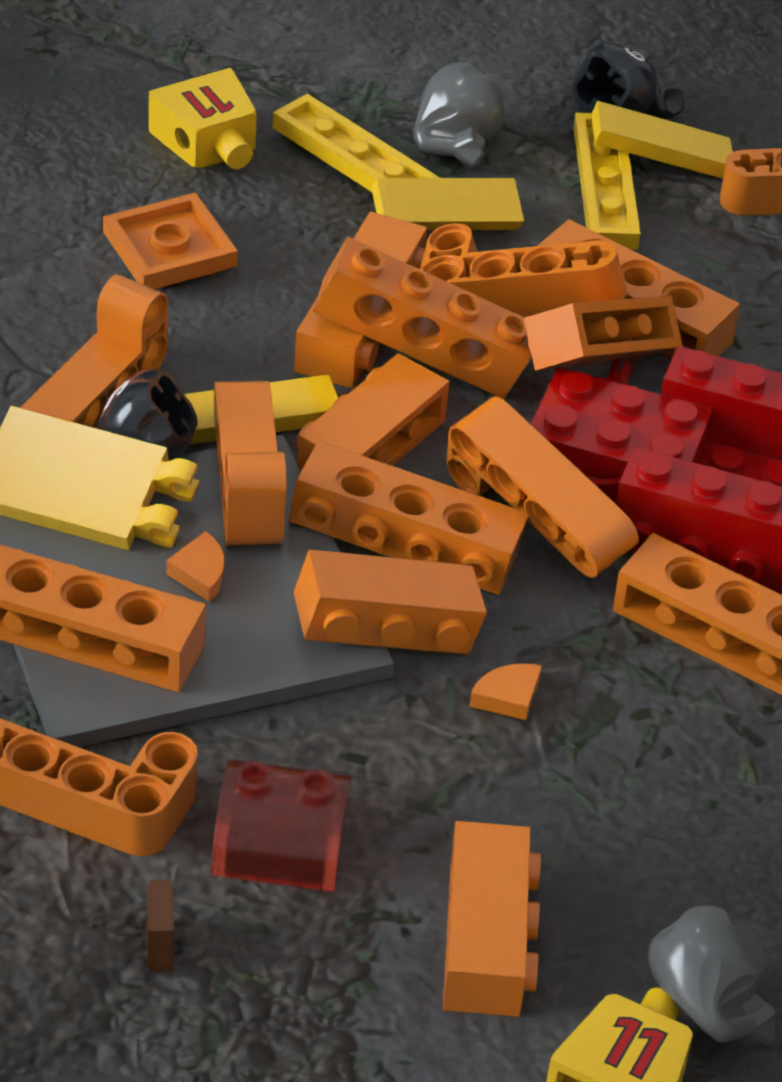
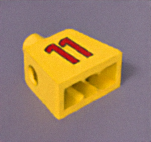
M231 68L149 91V132L190 166L202 168L225 161L230 168L240 169L251 161L253 150L256 148V110Z
M661 988L648 990L641 1004L618 994L606 995L554 1052L550 1059L547 1082H682L693 1032L688 1026L676 1021L681 1011L678 1009L675 1001Z

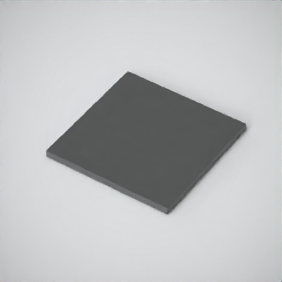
M283 435L276 436L278 452H284L286 462L284 543L281 545L226 546L217 448L178 455L173 458L186 459L197 464L198 468L194 479L199 480L200 485L192 502L180 501L156 491L151 499L149 506L164 504L178 511L174 524L180 526V531L172 548L162 547L148 540L135 537L128 551L0 515V545L20 549L38 556L72 564L83 569L128 580L135 584L206 604L205 646L180 693L13 644L47 736L77 747H83L393 677L394 662L387 647L304 640L293 591L308 550L340 551L333 537L288 521L296 481L301 470ZM204 531L216 539L224 554V575L221 589L210 602L166 574L167 560Z

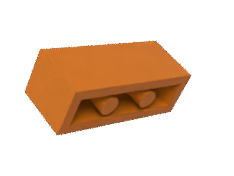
M672 296L571 303L524 318L528 335V347L532 354L535 371L556 369L557 367L566 368L612 363L616 359H622V362H625V360L635 361L676 349L677 346L683 347Z
M397 353L382 367L374 368L366 379L349 394L341 395L333 406L316 421L308 422L301 429L295 444L297 464L302 471L318 440L391 466L395 465L446 421L450 381Z
M309 549L293 591L304 640L469 655L487 613L472 565Z
M455 821L450 862L443 1011L520 1017L524 991H536L538 953L527 952V940L537 941L540 903L528 901V890L538 891L541 853L530 852V827Z

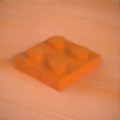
M196 192L103 216V233L135 280L150 288H163L171 284L237 267L238 250Z

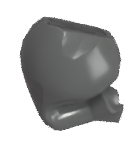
M465 61L449 63L440 68L429 79L422 93L414 128V141L418 149L424 154L455 157L469 170L476 168L484 156L482 148L497 136L504 124L503 94L500 87L493 79L484 75L475 66Z
M703 905L695 906L685 911L678 921L661 930L652 939L648 948V961L653 976L660 988L675 1001L678 1009L690 1017L704 1033L719 1043L737 1040L743 1047L769 1046L774 1043L776 1012L769 1003L765 1002L757 994L767 975L770 963L767 951L755 927L748 922L734 918L724 908Z

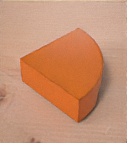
M204 531L167 560L166 574L210 602L218 594L222 585L224 575V554L222 548L214 537Z
M511 664L488 672L473 687L469 707L527 720L540 681L542 666L536 664Z

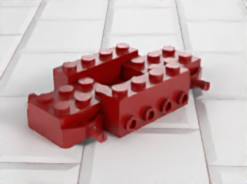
M677 346L664 376L660 395L627 384L629 377L633 373V366L627 360H625L622 369V359L614 360L607 378L594 377L583 372L557 367L531 425L630 518L637 530L639 542L629 552L635 553L649 536L655 533L782 595V373L767 370L757 365L745 364L711 355L701 350Z

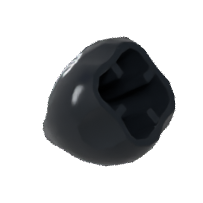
M600 43L587 52V56L574 78L572 88L574 98L581 108L591 113L597 101L643 114L649 113L651 116L661 119L675 117L682 113L684 109L682 90L678 87L666 86L660 74L646 57L635 50L619 44Z
M149 368L139 371L126 379L112 393L101 414L97 429L166 447L168 458L171 460L187 448L198 425V420L191 402L179 388L174 378L166 371Z

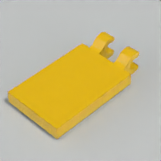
M10 406L0 427V515L128 551L135 537L148 540L162 547L172 548L180 531V526L174 524L178 514L177 509L164 504H154L152 506H149L155 491L167 494L180 501L192 502L200 485L199 480L194 479L198 467L196 463L186 459L176 458L169 461L167 448Z

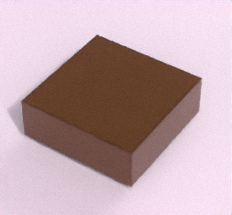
M172 879L150 880V885H146L148 967H151V971H170L174 967Z

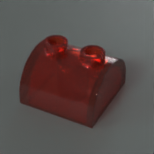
M229 759L218 803L211 875L335 892L351 802L352 775L317 769L310 770L266 764L258 761Z

